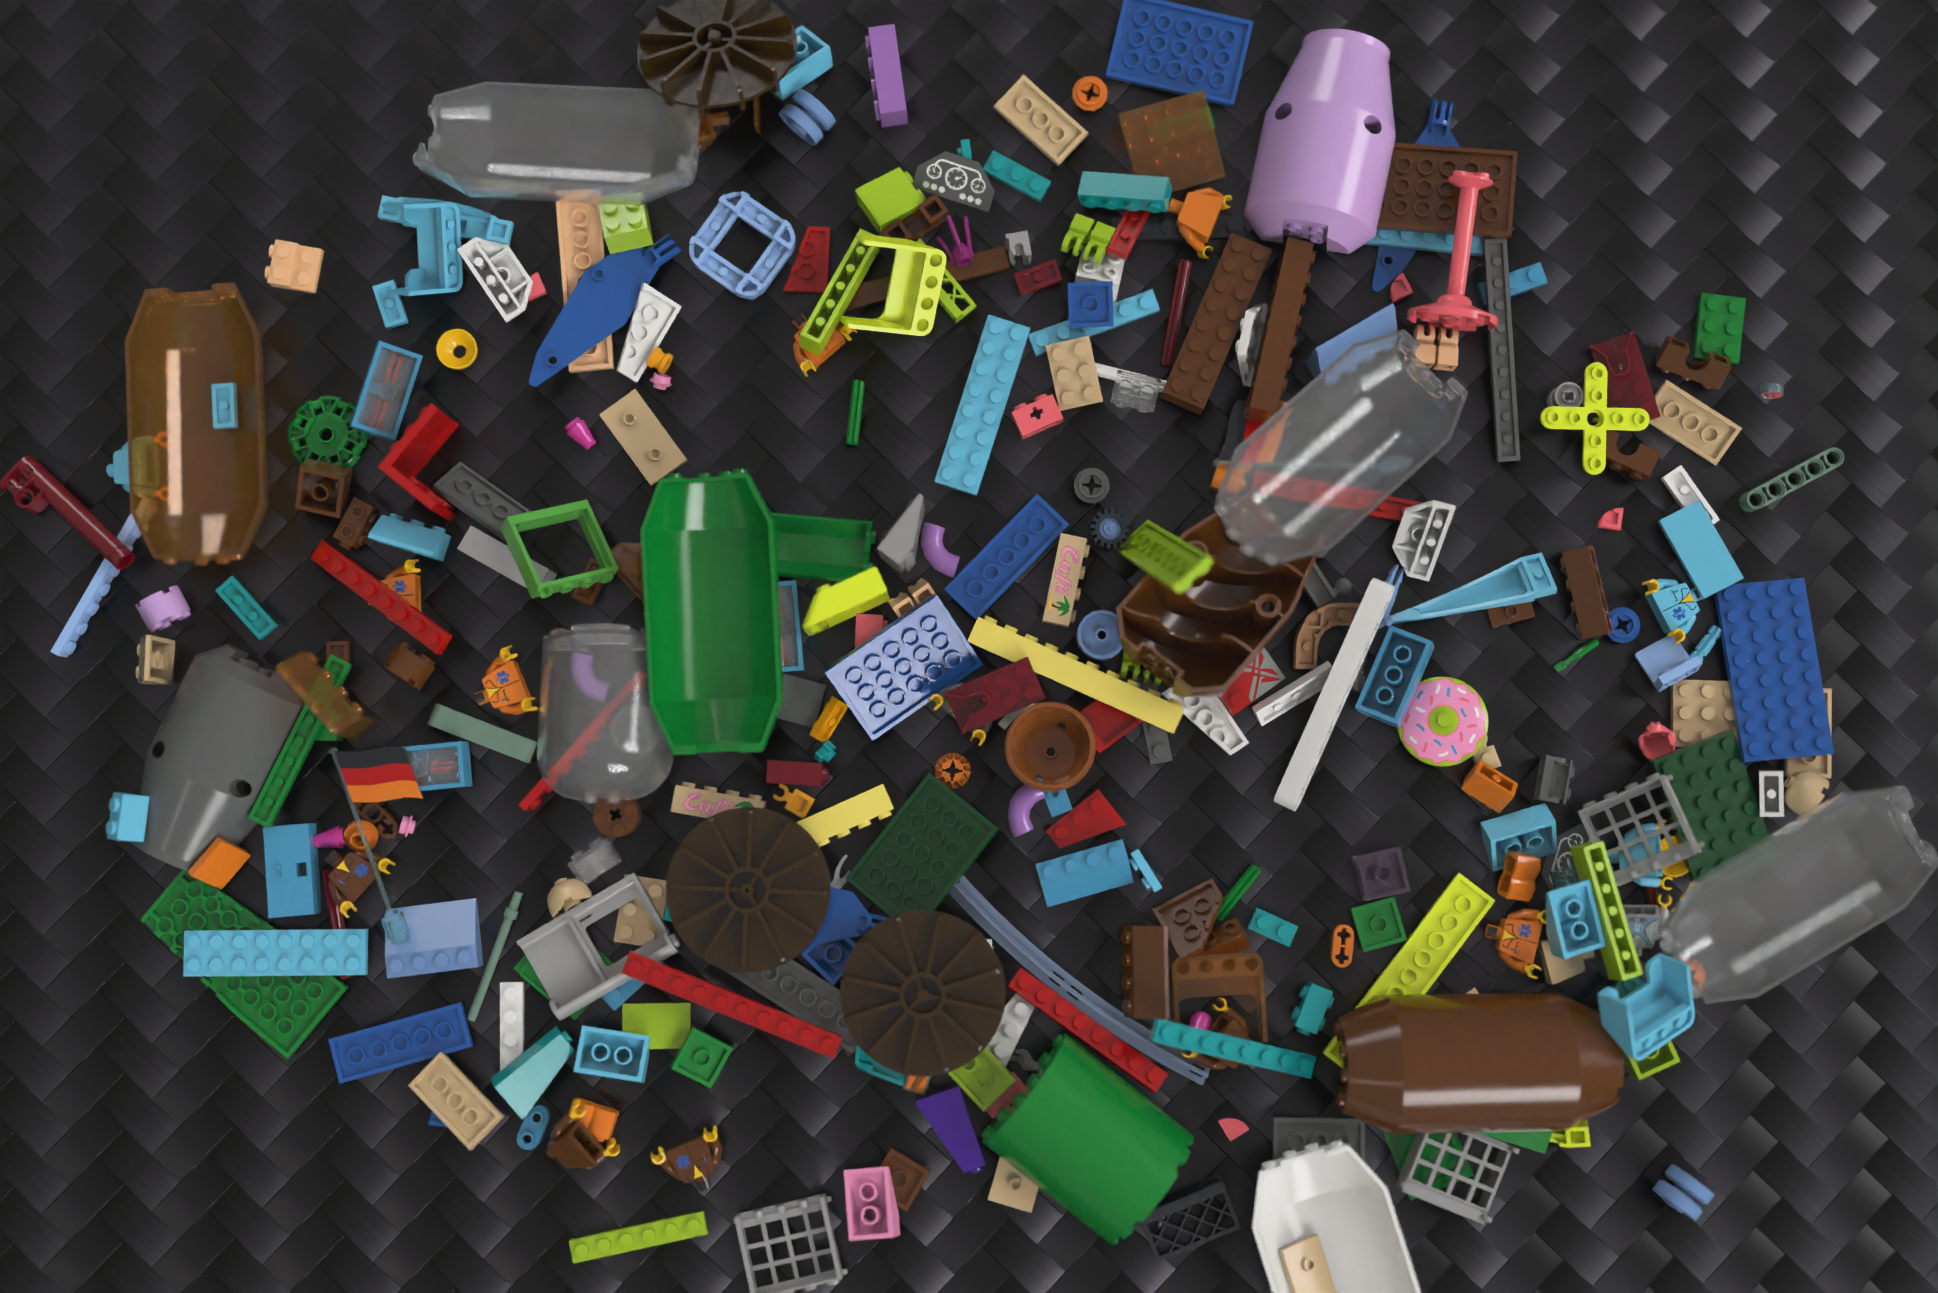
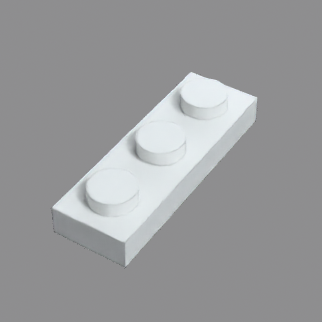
M1682 465L1660 478L1681 509L1700 500L1712 523L1715 524L1720 520Z

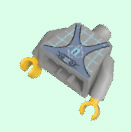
M1658 894L1656 896L1658 905H1622L1638 957L1642 955V948H1652L1655 940H1659L1668 929L1669 910H1667V906L1672 902L1670 895H1667V902L1665 904L1661 902V894Z

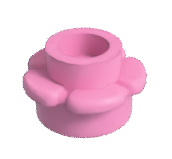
M655 372L653 378H650V381L654 383L653 387L661 390H666V387L672 385L670 383L671 377L666 374L662 375Z
M412 815L410 817L403 816L398 833L404 834L405 837H407L408 833L413 834L416 821L412 820Z

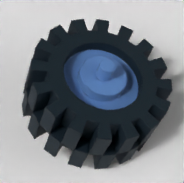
M1112 508L1104 509L1092 516V520L1088 523L1089 529L1087 531L1090 533L1089 539L1093 540L1095 546H1099L1100 549L1111 550L1123 545L1124 541L1128 539L1127 535L1130 533L1128 526H1130V523L1126 521L1127 517L1122 515L1121 511H1115Z

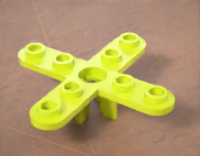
M1599 362L1589 364L1584 371L1583 407L1551 406L1545 408L1540 415L1541 424L1547 429L1583 430L1582 466L1585 472L1590 475L1599 474L1605 468L1606 430L1641 431L1648 426L1650 421L1648 413L1641 408H1607L1608 373L1606 367ZM1589 413H1596L1598 417L1593 418V423H1597L1594 426L1589 425L1587 421Z

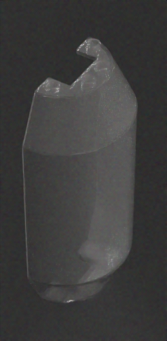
M482 82L434 95L432 104L428 106L429 118H432L434 124L433 134L428 139V150L426 152L424 143H419L418 150L413 155L414 165L418 166L423 173L471 198L641 206L693 184L697 174L700 146H698V134L700 133L699 109L677 103L669 107L664 103L663 97L652 89Z
M1405 329L1354 343L1235 448L1218 491L1214 508L1226 527L1225 532L1231 540H1236L1242 546V550L1247 556H1254L1258 560L1273 566L1331 550L1451 440L1468 391L1453 377L1443 384L1414 355L1420 344Z
M1892 786L1840 792L1692 880L1660 927L1662 941L1659 942V945L1669 957L1690 965L1693 997L1695 999L1700 998L1706 1004L1758 997L1905 909L1938 867V856L1933 845L1918 837L1907 811L1915 807L1907 788L1904 786Z

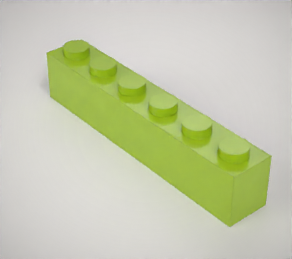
M861 228L858 231L860 234L874 235ZM856 237L854 238L800 334L801 348L819 356L822 354L841 316L845 313L878 254L880 247L863 245Z
M1589 841L1570 847L1579 880L1584 881L1588 879L1591 883L1606 945L1601 947L1600 951L1609 980L1625 981L1642 975L1643 973L1604 842Z

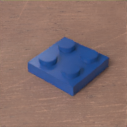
M1112 281L1068 283L1069 328L1114 326Z

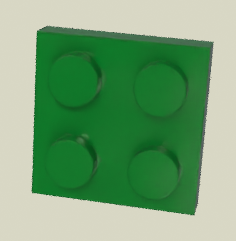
M1394 896L1349 908L1362 952H1368L1407 940Z
M692 1026L670 1067L711 1088L733 1047Z

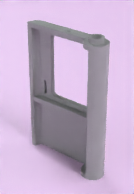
M635 873L630 874L516 941L524 951L551 999L549 1001L550 1007L559 1020H563L633 979L621 973L628 955L610 966L605 965L586 932V928L633 899L638 898L641 900L659 932V936L634 952L658 962H662L679 952L678 946L681 945L679 939L674 933L671 935L645 887Z

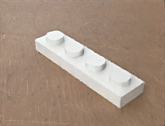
M1326 661L1254 705L1252 709L1260 725L1264 726L1321 691L1333 667L1329 661Z
M500 982L501 1071L524 1053V982Z

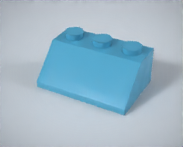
M802 25L795 29L797 38L795 66L791 67L787 74L778 82L779 90L774 93L781 100L786 99L798 89L833 67L830 46Z
M390 513L389 517L381 515L369 532L368 538L379 543L442 562L444 561L451 538L450 535L445 533L446 529L432 526V529L424 527L425 523L411 519L410 523L402 521V516Z
M1545 803L1480 822L1482 840L1493 872L1503 869L1508 851L1533 854L1538 858L1558 852L1556 820Z
M582 1026L574 1072L645 1083L649 1061L650 1036Z

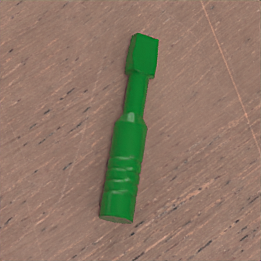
M1595 638L1591 639L1575 650L1570 657L1556 664L1554 669L1557 673L1562 671L1572 661L1580 659L1597 647L1599 642Z

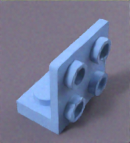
M1666 636L1635 653V658L1658 692L1697 672L1702 665L1700 658L1696 656L1691 659L1680 643L1674 645L1675 638L1673 636Z

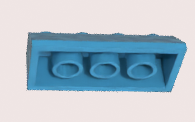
M1123 839L1035 864L1047 907L1134 883Z

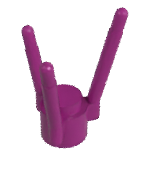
M948 215L946 218L956 243L952 248L953 251H950L939 236L936 237V240L949 256L952 264L956 263L957 266H965L972 262V257L974 256L968 217L965 216L963 218L967 244L965 246L964 243L960 242L951 216Z

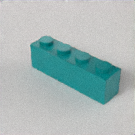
M1083 171L1077 195L1081 205L1087 208L1105 207L1110 210L1118 208L1129 211L1145 210L1158 213L1167 212L1172 186L1169 177Z

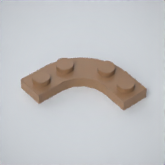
M1328 603L1311 611L1303 619L1295 635L1293 668H1317L1318 644L1321 636L1333 626H1351L1361 603Z

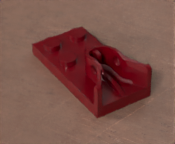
M1634 331L1596 345H1589L1594 362L1602 363L1607 369V403L1609 408H1641L1648 413L1650 420L1660 418V412Z
M1028 657L944 692L960 727L961 734L1046 698Z

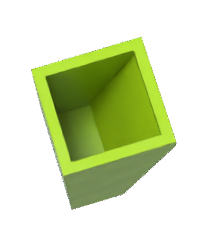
M900 167L855 190L858 205L880 236H882L881 231L898 219L903 221L917 211L918 206L926 200L920 189L916 190L911 184L914 181L907 171L903 172Z

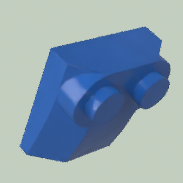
M832 922L818 937L825 936L832 928L838 933H843V931ZM851 938L811 945L801 955L834 986L842 978L845 964L856 943Z

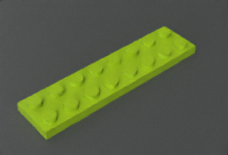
M1146 520L1124 541L1123 545L1115 548L1122 557L1177 594L1186 591L1191 586L1192 581L1198 576L1205 574L1213 563L1207 554L1150 520Z

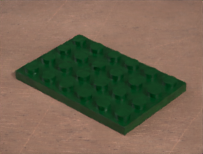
M1733 730L1723 731L1649 760L1653 774L1659 773L1660 776L1672 774L1674 779L1669 782L1697 843L1703 842L1705 845L1701 848V853L1684 859L1693 888L1698 889L1776 857L1763 817H1760V808L1745 764L1741 762L1740 750ZM1663 786L1658 787L1663 802H1668L1669 799ZM1672 805L1666 807L1670 823L1679 821ZM1681 825L1673 828L1678 845L1688 841Z
M928 773L846 877V880L890 917L907 911H935L994 837L999 828L934 775Z

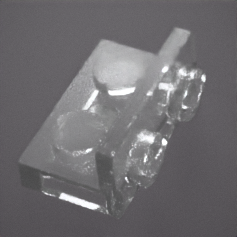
M1118 370L1111 403L1118 407L1124 408L1128 406L1136 408L1140 412H1154L1161 379Z

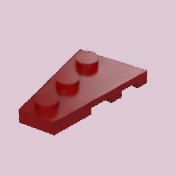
M1097 789L1049 827L1046 833L1060 849L1126 825V823L1099 789Z

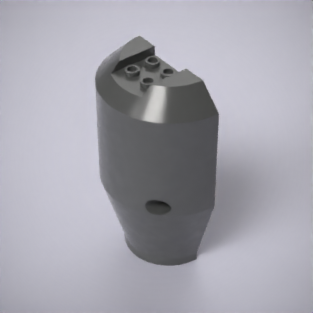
M229 644L194 656L146 754L140 795L150 796L144 842H130L143 852L186 871L190 870L217 837L238 846L258 824L249 819L248 816L312 691L308 681L288 672L273 671L262 667L258 668L260 664L247 659L248 653ZM250 785H251V788H252L251 793L249 792V786H250Z

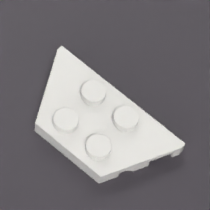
M1259 303L1248 309L1240 322L1241 336L1236 342L1235 351L1237 353L1243 386L1250 387L1269 304Z

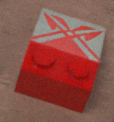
M1263 648L1228 690L1218 698L1229 714L1233 716L1284 680L1285 676L1266 649Z

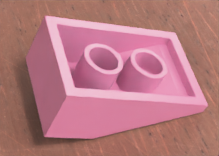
M889 1166L844 1170L849 1241L900 1236L899 1212Z

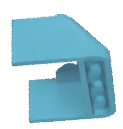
M408 201L382 203L383 208L401 209L402 219L408 224L417 225L419 268L411 269L407 272L405 288L387 289V294L415 296L457 292L460 290L463 284L462 256L457 250L461 247L460 212L458 206L453 202Z

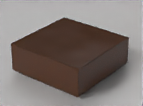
M350 641L326 642V661L331 654L351 663Z

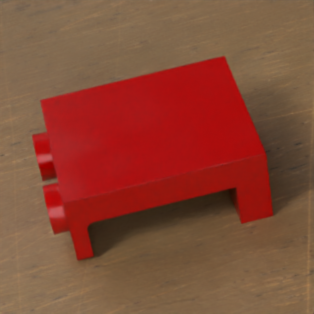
M1099 700L1094 701L1079 712L1087 719L1094 732L1098 755L1142 722L1141 719Z

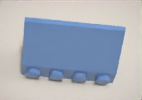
M1390 304L1314 349L1305 364L1318 385L1323 382L1326 385L1338 378V373L1344 371L1346 374L1356 368L1355 363L1360 360L1367 362L1376 356L1374 352L1382 349L1385 351L1395 345L1393 341L1398 337L1394 304Z
M477 898L386 909L385 962L387 979L483 966Z

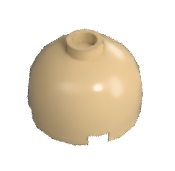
M1813 771L1799 772L1795 776L1790 775L1783 785L1786 787L1784 790V801L1791 810L1804 817V812L1810 814L1822 801L1825 795L1821 792L1824 787L1828 789L1829 781Z
M562 878L556 881L555 886L550 890L547 896V905L550 914L555 919L593 896L589 887L581 880Z

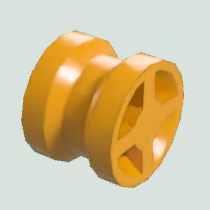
M656 347L648 358L647 366L656 368L663 375L668 370L673 360V355L670 353L665 354L661 348Z

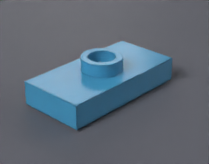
M1036 777L1037 780H1039V781H1043V780H1044V779H1041V778H1039V777ZM1065 789L1057 792L1043 791L1051 817L1073 809Z

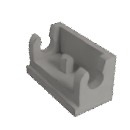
M1028 231L1005 234V250H1008L1010 263L1015 266L1014 257L1021 255L1024 266H1030L1032 253Z

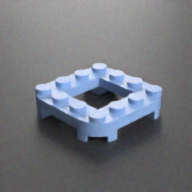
M743 191L732 192L727 195L724 194L718 199V205L695 237L692 235L689 241V253L694 265L700 271L735 295L753 300L766 291L792 255L796 246V237L791 224L786 219H781L752 199L748 193ZM738 217L772 240L749 274L744 273L714 252Z

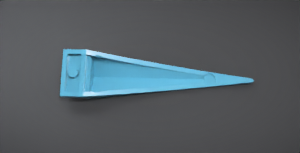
M1541 552L1518 558L1466 585L1391 615L1390 618L1393 620V624L1532 602L1536 598L1556 594L1557 587Z

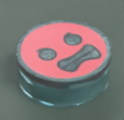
M1768 383L1760 387V396L1763 398L1777 399L1783 397L1784 387L1780 384Z

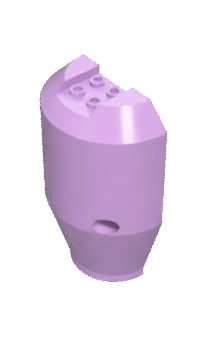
M1322 29L1305 36L1299 54L1264 117L1244 211V217L1261 240L1283 244L1284 236L1286 235L1298 240L1301 238L1310 239L1314 243H1323L1324 241L1327 242V251L1350 254L1376 236L1396 139L1389 73L1390 51L1378 39L1364 33L1346 29Z

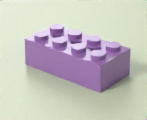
M895 24L868 27L869 35L865 36L870 77L872 78L873 99H878L874 100L876 120H881L882 127L908 124Z

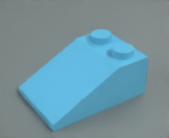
M114 792L113 798L109 802L111 813L110 820L106 825L107 838L144 842L150 796Z
M1588 879L1546 892L1547 937L1551 953L1556 957L1567 959L1606 946L1591 883Z

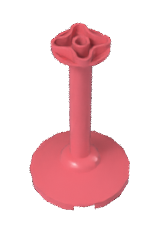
M1457 170L1453 171V176L1448 178L1449 183L1460 188L1447 293L1440 296L1435 303L1410 308L1407 311V319L1410 322L1416 323V318L1428 322V327H1445L1448 330L1457 328L1459 331H1476V326L1481 327L1484 325H1488V330H1494L1498 327L1499 319L1495 315L1472 306L1471 300L1465 296L1478 190L1493 185V181L1489 179L1490 174Z

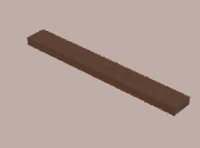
M1004 246L975 253L972 257V262L965 266H957L956 263L952 264L950 260L946 261L945 266L957 282L1010 269ZM891 276L861 283L845 312L885 302ZM942 282L941 287H942V286H946V285H950L951 283H950V282Z

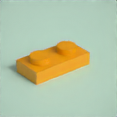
M832 696L830 701L825 704L824 711L819 719L813 724L809 735L822 743L827 742L846 712L848 705Z

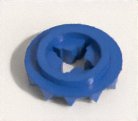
M1625 607L1611 610L1609 614L1614 633L1607 635L1612 641L1626 643L1636 638L1640 631V620L1637 614ZM1618 619L1621 622L1629 620V622L1626 623L1627 625L1624 626L1625 631H1623L1622 629H1614L1619 624Z

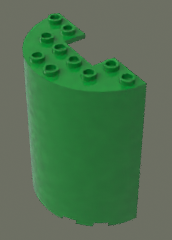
M1064 1033L1062 1036L1059 1034L1052 1042L1053 1048L1049 1054L1045 1052L1038 1060L1039 1067L1037 1069L1039 1072L1037 1074L1033 1073L1025 1083L1027 1085L1026 1089L1022 1093L1019 1091L1011 1101L1012 1107L1008 1105L1006 1109L1004 1107L1000 1109L995 1116L997 1119L992 1127L989 1125L981 1134L983 1138L981 1142L1110 1245H1114L1119 1241L1117 1238L1125 1239L1135 1229L1134 1224L1136 1221L1143 1222L1169 1190L1178 1176V1165L1182 1166L1190 1154L1187 1147L1193 1144L1194 1136L1068 1034Z

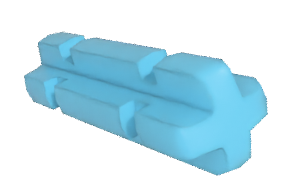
M1712 625L1707 631L1708 634H1705L1695 647L1696 651H1692L1689 657L1692 659L1698 656L1703 661V656L1709 653L1715 645L1716 639L1720 638L1722 629Z

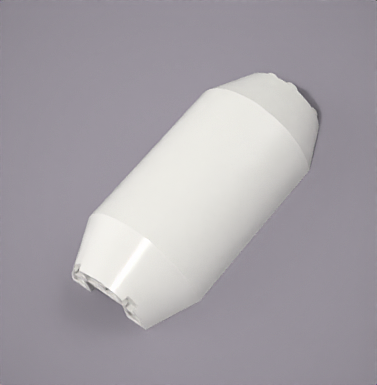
M1342 1140L1333 1141L1322 1146H1318V1143L1306 1145L1305 1150L1298 1152L1295 1149L1288 1150L1282 1153V1158L1262 1163L1258 1176L1252 1229L1273 1293H1291L1278 1250L1313 1234H1318L1337 1293H1421L1388 1189L1348 1144L1343 1143Z

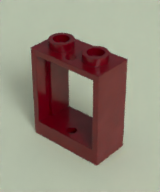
M767 761L766 783L824 787V782L828 783L829 769H825V764Z

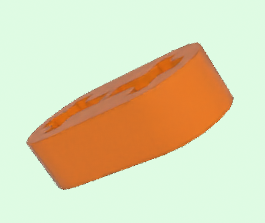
M1339 924L1332 932L1330 959L1335 966L1341 968L1349 966L1353 955L1354 931L1348 925ZM1342 928H1345V932L1349 933V936L1344 938V945L1341 944V937L1337 936L1338 932H1342ZM1343 947V954L1347 956V959L1339 964V960L1335 959V956L1340 954V949Z

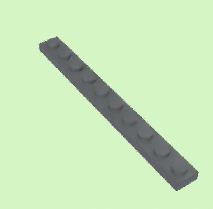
M1484 239L1482 243L1486 307L1488 313L1495 315L1499 319L1498 327L1494 330H1488L1496 462L1520 461L1507 239Z

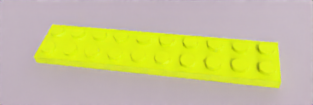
M1457 873L1356 1008L1382 995L1426 994L1496 900L1462 874ZM1334 1036L1322 1053L1343 1068V1059L1339 1056V1046L1342 1045V1042H1337V1036Z

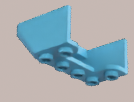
M1661 953L1652 957L1645 965L1647 983L1624 998L1619 999L1617 990L1612 987H1606L1598 992L1602 1026L1625 1054L1637 1061L1644 1059L1687 1030L1695 1019L1690 965Z

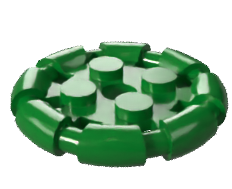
M320 396L317 400H309L301 405L294 413L296 416L289 423L287 432L288 444H291V453L295 460L302 465L308 459H312L315 453L319 455L317 461L351 468L361 458L359 455L362 449L366 448L368 433L356 429L351 430L347 425L351 422L356 406L351 402L346 403L342 401V398L337 396ZM322 407L323 414L317 415L316 409ZM338 409L343 410L340 417L335 414ZM305 419L308 422L306 423L305 428H302L300 426L303 420ZM326 429H331L332 437L324 441L322 439V432ZM305 439L307 445L301 447L299 442ZM349 441L355 444L351 451L346 449ZM331 457H338L339 461L332 463Z

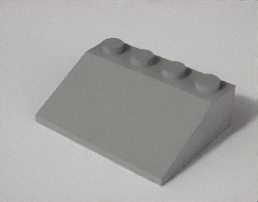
M920 493L877 548L881 559L900 574H903L905 571L909 573L916 564L915 557L925 512L924 498Z

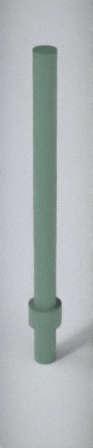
M514 891L509 907H506L503 916L505 918L467 1019L470 1021H476L512 922L518 916L519 911L517 909L523 893L519 891Z

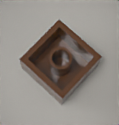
M312 459L305 461L299 470L295 509L340 518L348 509L352 468Z

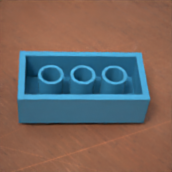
M1389 626L1355 705L1357 712L1400 729L1435 648L1433 641L1394 626Z

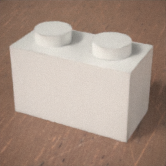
M1759 770L1760 817H1784L1783 770Z

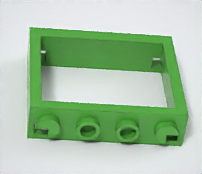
M588 500L509 516L500 527L531 598H547L553 593H567L573 588L590 587L593 583H608L619 570ZM578 519L600 569L541 583L518 532Z

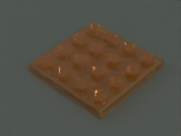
M1204 90L1118 114L1133 175L1169 177L1172 192L1226 177Z

